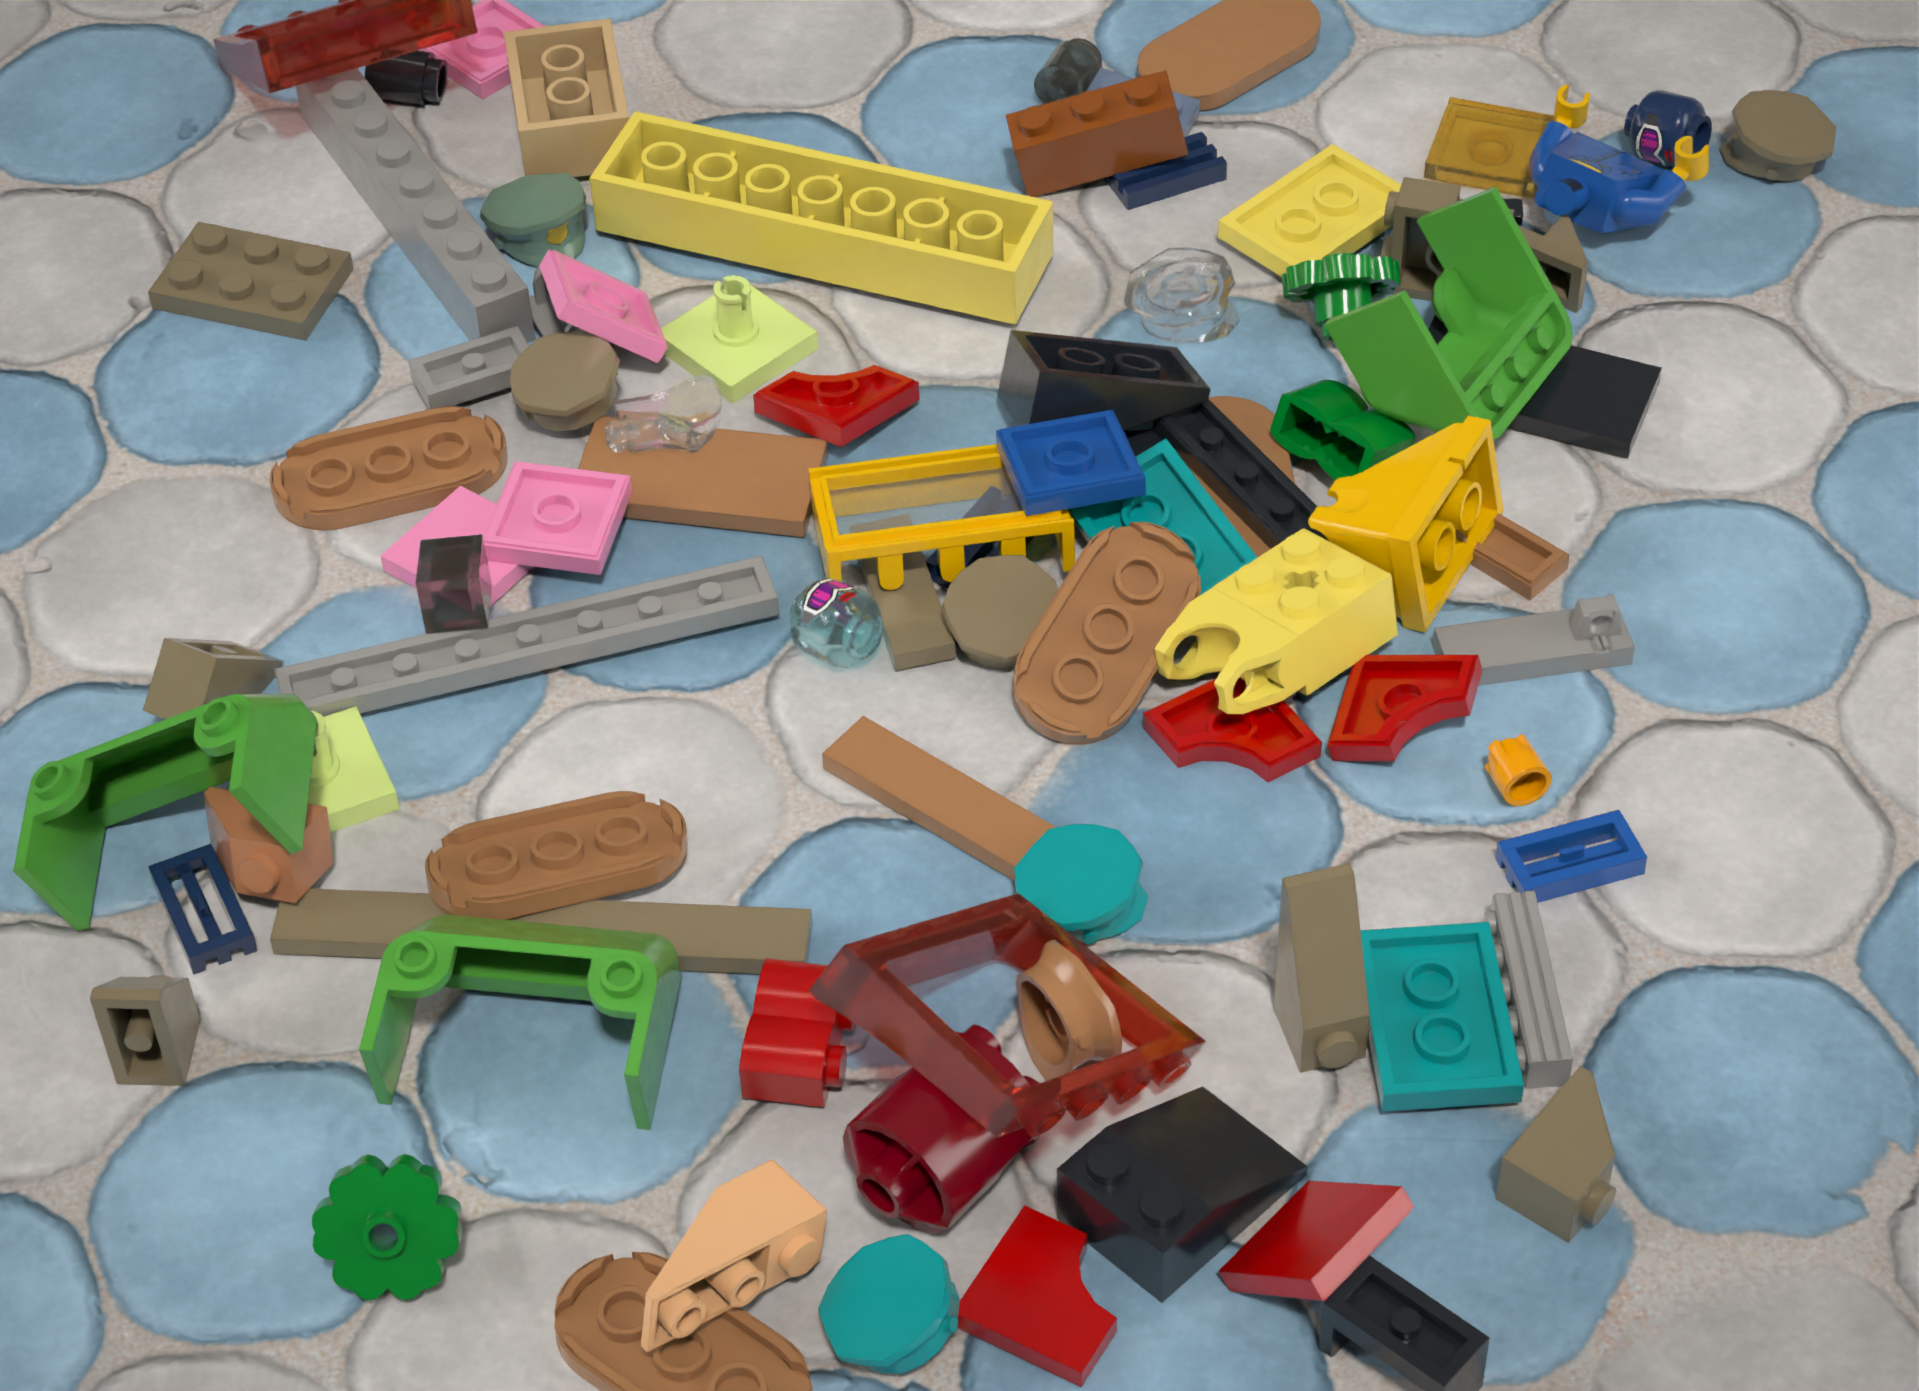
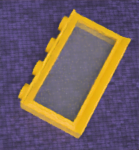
M997 444L808 468L812 514L826 578L842 581V561L876 557L880 585L886 590H895L904 582L903 553L937 549L941 576L944 580L952 582L965 569L964 545L998 541L999 556L1023 555L1026 557L1025 537L1055 533L1060 549V563L1063 572L1070 571L1075 564L1074 520L1070 517L1069 510L1065 509L1026 516L999 455ZM843 591L838 592L837 598L833 603L840 601Z

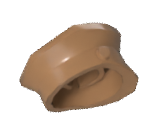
M1056 940L1047 942L1041 951L1039 961L1031 968L1018 974L1015 985L1019 999L1024 1037L1032 1061L1045 1081L1060 1084L1064 1083L1076 1067L1089 1060L1114 1061L1120 1057L1122 1036L1115 1006L1083 962Z

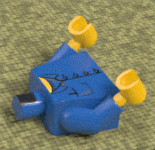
M1563 85L1558 89L1553 115L1555 121L1547 123L1532 151L1529 161L1532 182L1538 187L1535 195L1537 206L1555 215L1562 216L1567 214L1571 221L1595 232L1609 233L1655 224L1686 189L1685 180L1696 181L1707 175L1709 171V145H1705L1700 152L1692 154L1693 138L1691 136L1680 138L1675 143L1674 148L1675 167L1670 171L1580 132L1573 134L1571 129L1581 127L1586 122L1590 93L1586 92L1584 99L1579 103H1568L1569 85Z

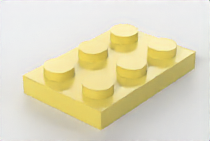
M1331 144L1219 219L1218 238L1282 277V274L1287 273V267L1300 262L1322 260L1324 256L1331 254L1354 253L1389 229L1391 226L1384 225V213L1388 194L1390 191L1399 192L1401 184Z

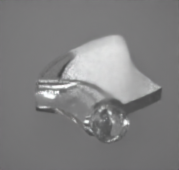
M700 375L658 393L613 401L616 420H611L605 426V439L607 446L615 453L627 449L630 453L664 449L694 453L712 438L720 424L723 411L719 386L713 377Z

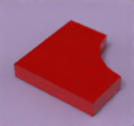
M874 364L857 372L839 375H810L792 371L753 394L755 413L843 447L919 401L920 395L918 381Z
M1365 655L1361 660L1352 665L1328 742L1332 761L1394 762L1403 745L1421 729L1444 719L1470 716L1483 671L1479 655Z
M1241 677L1235 683L1233 698L1239 697L1245 691L1246 682ZM1217 678L1143 713V729L1178 768L1201 761L1229 762L1248 768L1266 782H1270L1321 757L1322 741L1284 700L1245 714H1227L1218 709L1219 695L1214 684Z
M1024 1205L961 1298L957 1318L958 1329L1082 1387L1117 1333V1317L1093 1300L1081 1280L1080 1267L1087 1251L1088 1234Z

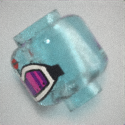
M822 578L812 582L795 598L790 609V633L793 643L803 653L835 667L848 668L871 656L881 642L884 625L878 602L868 592L838 579Z

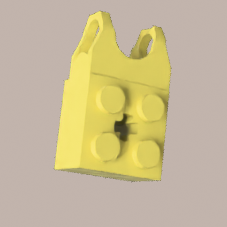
M1303 528L1189 602L1155 647L1157 665L1159 666L1158 672L1167 679L1179 680L1195 679L1206 673L1220 672L1214 682L1219 695L1218 709L1227 714H1245L1281 702L1297 691L1308 696L1357 663L1365 655H1369L1398 635L1392 574ZM1195 635L1197 641L1194 642L1181 662L1174 664V653L1179 643L1184 638ZM1241 677L1246 682L1245 691L1239 697L1233 698L1235 683Z

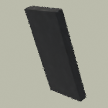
M1435 314L1428 330L1438 345L1448 333V329L1444 322L1439 320ZM1571 345L1507 428L1628 458L1660 383L1662 367Z

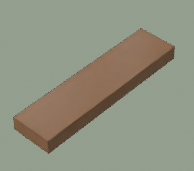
M862 716L822 753L823 769L1014 881V867L1048 829L1056 828L1054 825L865 716Z

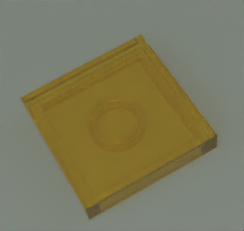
M1450 97L1425 162L1424 178L1484 190L1496 186L1500 193L1533 198L1536 186L1532 182L1529 167L1530 156L1547 123L1555 121L1554 116Z

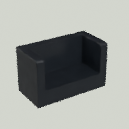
M1370 1255L1323 1302L1319 1349L1328 1356H1335L1351 1339L1424 1391H1479L1482 1388L1490 1337Z

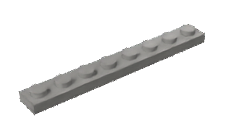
M757 556L274 670L280 694H294L298 696L311 711L318 712L324 717L357 706L361 714L780 615L779 603L763 557Z

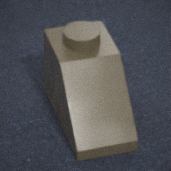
M164 638L143 711L163 719H168L205 705L219 697L233 694H261L276 677L274 669L281 668L283 661L232 641Z
M164 975L118 977L92 988L90 1002L116 1083L124 1085L185 1086L200 1025V1017L189 978H171Z
M1580 1066L1504 1154L1501 1160L1496 1200L1567 1243H1570L1586 1222L1592 1225L1598 1224L1609 1210L1616 1194V1188L1610 1185L1615 1152L1592 1072Z

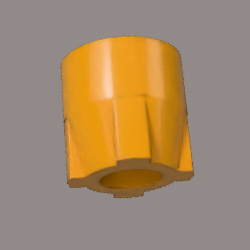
M1520 734L1516 738H1507L1502 741L1496 739L1487 747L1490 752L1488 754V763L1484 767L1508 804L1512 806H1525L1537 801L1547 792L1552 782L1551 773L1525 735Z

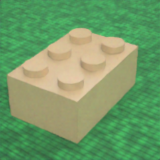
M611 18L504 32L525 175L569 173L573 177L592 175L629 120Z

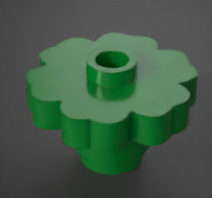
M1331 254L1324 256L1322 260H1307L1286 268L1287 273L1282 274L1283 297L1294 303L1312 301L1315 311V324L1317 327L1322 328V338L1326 341H1333L1324 326L1329 319L1372 303L1374 298L1394 293L1395 287L1401 285L1399 261L1393 260L1389 256L1371 258L1367 254Z
M368 1154L357 1159L353 1165L345 1166L334 1174L329 1185V1197L322 1199L314 1210L312 1227L315 1232L313 1236L314 1252L324 1259L336 1260L332 1270V1277L338 1286L347 1290H353L356 1295L369 1301L377 1299L387 1288L399 1299L410 1300L420 1294L422 1289H429L440 1282L445 1269V1259L453 1256L458 1251L463 1235L462 1227L459 1223L462 1214L460 1202L448 1195L439 1194L442 1188V1176L436 1168L422 1165L415 1157L407 1154L396 1157L387 1167L378 1157Z

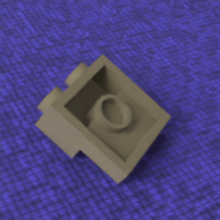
M1404 177L1400 191L1389 192L1384 213V225L1393 227L1392 236L1385 237L1381 257L1389 256L1393 260L1399 261L1401 285L1395 287V292L1390 293V295L1406 290L1410 298L1432 301L1435 282L1445 270L1418 225L1417 220L1425 214L1460 201L1461 186ZM1509 209L1512 216L1514 217V210Z

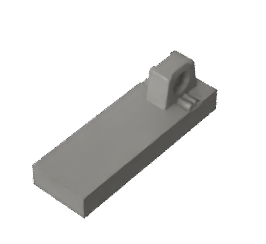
M1613 594L1588 599L1580 598L1573 609L1434 628L1432 643L1436 655H1479L1483 671L1478 686L1631 665L1635 649Z

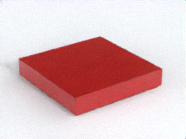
M1308 1180L1218 1272L1228 1289L1233 1292L1325 1301L1409 1215L1410 1210L1414 1206L1402 1186Z

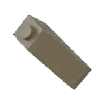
M1350 863L1282 878L1274 1012L1300 1073L1323 1067L1338 1068L1353 1060L1366 1058L1370 1013L1355 875Z

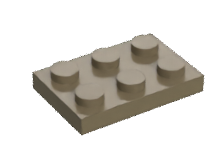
M197 222L149 289L148 294L152 309L306 341L353 271L351 253L347 251Z

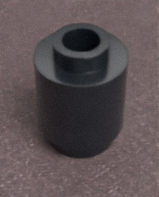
M381 45L377 54H370L368 56L365 66V79L381 99L426 106L428 101L440 103L443 99L447 84V62L443 59H436L433 52Z

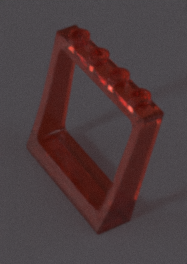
M339 0L337 4L313 11H295L285 19L264 25H245L236 33L215 38L213 41L221 69L268 93H273L478 33L471 0Z
M1019 893L845 944L809 989L817 1000L850 1019L885 1044L995 1137H1000L1024 1128L1032 1138L1038 1137L1055 1126L1063 1118L1066 1111L1070 1113L1075 1121H1080L1101 1107L1109 1095L1112 1096L1118 1105L1130 1101L1145 1089L1151 1079L1159 1089L1168 1087L1187 1072L1192 1065L1190 1059L1206 1042V1040ZM1056 940L1083 962L1115 1006L1121 1036L1138 1048L1037 1085L1019 1088L1009 1083L920 1000L908 986L990 960L1004 961L1025 971L1039 961L1045 944Z

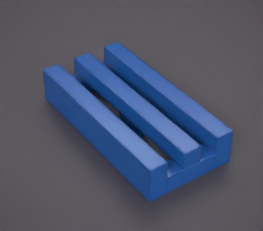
M1615 810L1497 842L1495 859L1500 868L1506 867V879L1511 888L1517 887V892L1520 893L1535 891L1537 903L1643 875L1645 874L1647 855L1621 811ZM1613 838H1616V839H1617V840L1612 841V842L1604 843V844H1601V845H1597V846H1593V847H1589V848H1586V849H1585V846H1586V845L1598 843V842L1605 841V840H1609V839H1613ZM1559 853V856L1548 858L1524 865L1523 863L1530 860Z

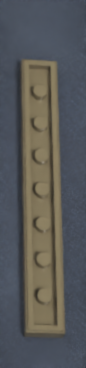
M310 888L296 904L284 901L279 902L270 941L274 954L382 958L388 945L397 937L432 917L451 914L439 908L431 899L429 893ZM590 900L506 919L657 934L666 938L675 947L681 971L760 974L766 958L808 963L813 925L811 909Z

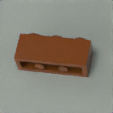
M1166 70L1139 76L1132 80L1100 89L1085 91L1078 95L1050 103L1031 106L1006 115L1014 153L1027 196L1037 197L1113 176L1116 173L1127 172L1188 155Z

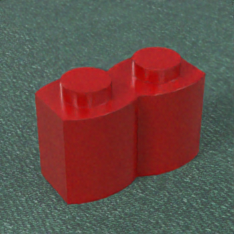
M765 959L759 976L753 1013L746 1029L739 1063L742 1098L824 1108L830 1086L842 1087L846 1071L847 1048L840 1045L843 1030H855L859 1011V991L849 989L847 967Z

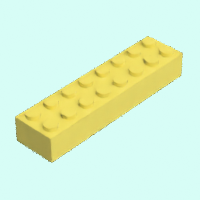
M636 111L632 114L590 177L597 231L1014 325L1018 322L1053 256V201Z

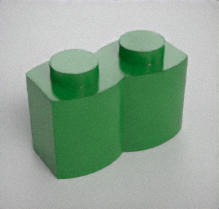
M1321 380L1282 394L1270 428L1271 434L1282 447L1296 456L1305 459H1316L1321 468L1334 480L1365 471L1412 446L1416 438L1412 429L1405 422L1382 415L1374 408H1369L1357 392L1349 386L1334 380Z

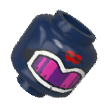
M1655 90L1648 93L1639 105L1634 104L1629 109L1625 119L1624 132L1626 136L1630 137V146L1636 157L1647 162L1674 168L1675 143L1684 136H1691L1693 138L1692 154L1700 152L1705 145L1709 144L1712 122L1710 117L1706 115L1702 103L1695 98L1663 90Z

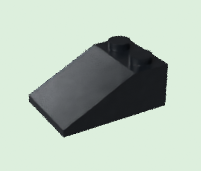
M1010 330L997 397L1017 426L1113 410L1122 429L1126 430L1205 402L1209 399L1211 389L1177 347Z
M1202 1086L1105 1127L1057 1168V1219L1088 1234L1087 1243L1159 1302L1163 1303L1307 1175L1308 1166Z

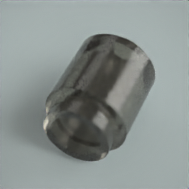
M1074 38L1060 43L1035 77L1034 89L1038 99L1043 104L1087 91L1100 67L1102 68V57L1098 48L1090 41L1082 38Z

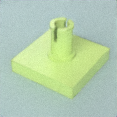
M735 275L722 278L724 289L723 284L717 281L713 287L714 295L661 328L668 346L664 355L732 404L819 349L818 332L750 285L746 278Z
M357 706L324 717L320 713L312 711L316 716L317 726L308 804L327 807L330 833L399 810L396 790Z

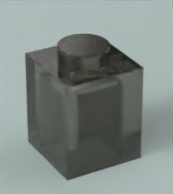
M483 534L420 540L415 583L426 634L488 628L492 582Z

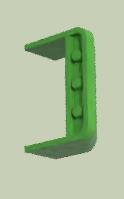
M1495 186L1425 214L1417 220L1418 225L1445 270L1436 280L1432 295L1433 310L1448 329V333L1438 345L1406 290L1333 317L1324 324L1357 380L1363 398L1382 415L1434 433L1453 423H1463L1469 415L1491 420L1493 440L1497 439L1503 434L1572 344L1573 332L1570 318Z
M233 694L216 698L205 705L61 760L46 763L36 771L30 782L13 872L76 931L79 932L87 929L90 924L105 827L207 790L210 786L215 787L230 781L229 792L290 854L301 851L303 848L315 744L316 716L294 694Z
M458 915L432 917L393 940L382 956L359 1047L378 1104L392 1105L418 998L430 996L443 987L576 999L592 1001L593 1005L600 1012L610 1017L635 1020L624 1077L637 1129L651 1130L681 979L678 955L670 941L652 933Z

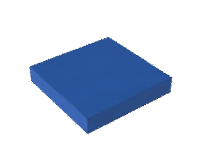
M1113 410L996 430L997 450L1026 516L1146 495L1145 475Z

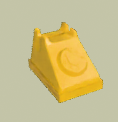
M1468 415L1463 423H1453L1363 472L1353 476L1337 478L1327 492V496L1335 498L1337 502L1331 506H1317L1308 519L1310 528L1321 532L1329 542L1392 574L1396 617L1401 619L1403 628L1423 633L1427 631L1473 560L1474 547L1478 542L1480 544L1484 543L1495 526L1494 518L1498 513L1502 515L1504 512L1491 420ZM1455 529L1468 536L1466 543L1456 538Z

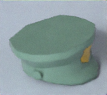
M569 173L525 175L493 189L480 210V218L496 234V238H494L496 247L505 250L512 257L527 265L539 267L548 250H556L576 259L582 253L585 242L581 214L584 213L586 207V194L581 183Z

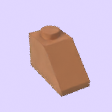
M210 786L204 792L210 843L236 893L296 904L333 865L327 807L307 804L303 848L299 852L290 854L228 789Z

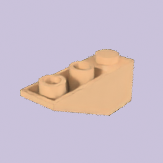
M773 1159L716 1187L646 1292L641 1347L648 1353L674 1338L686 1337L694 1332L699 1325L733 1307L745 1306L758 1294L790 1277H799L807 1273L821 1260L827 1209Z

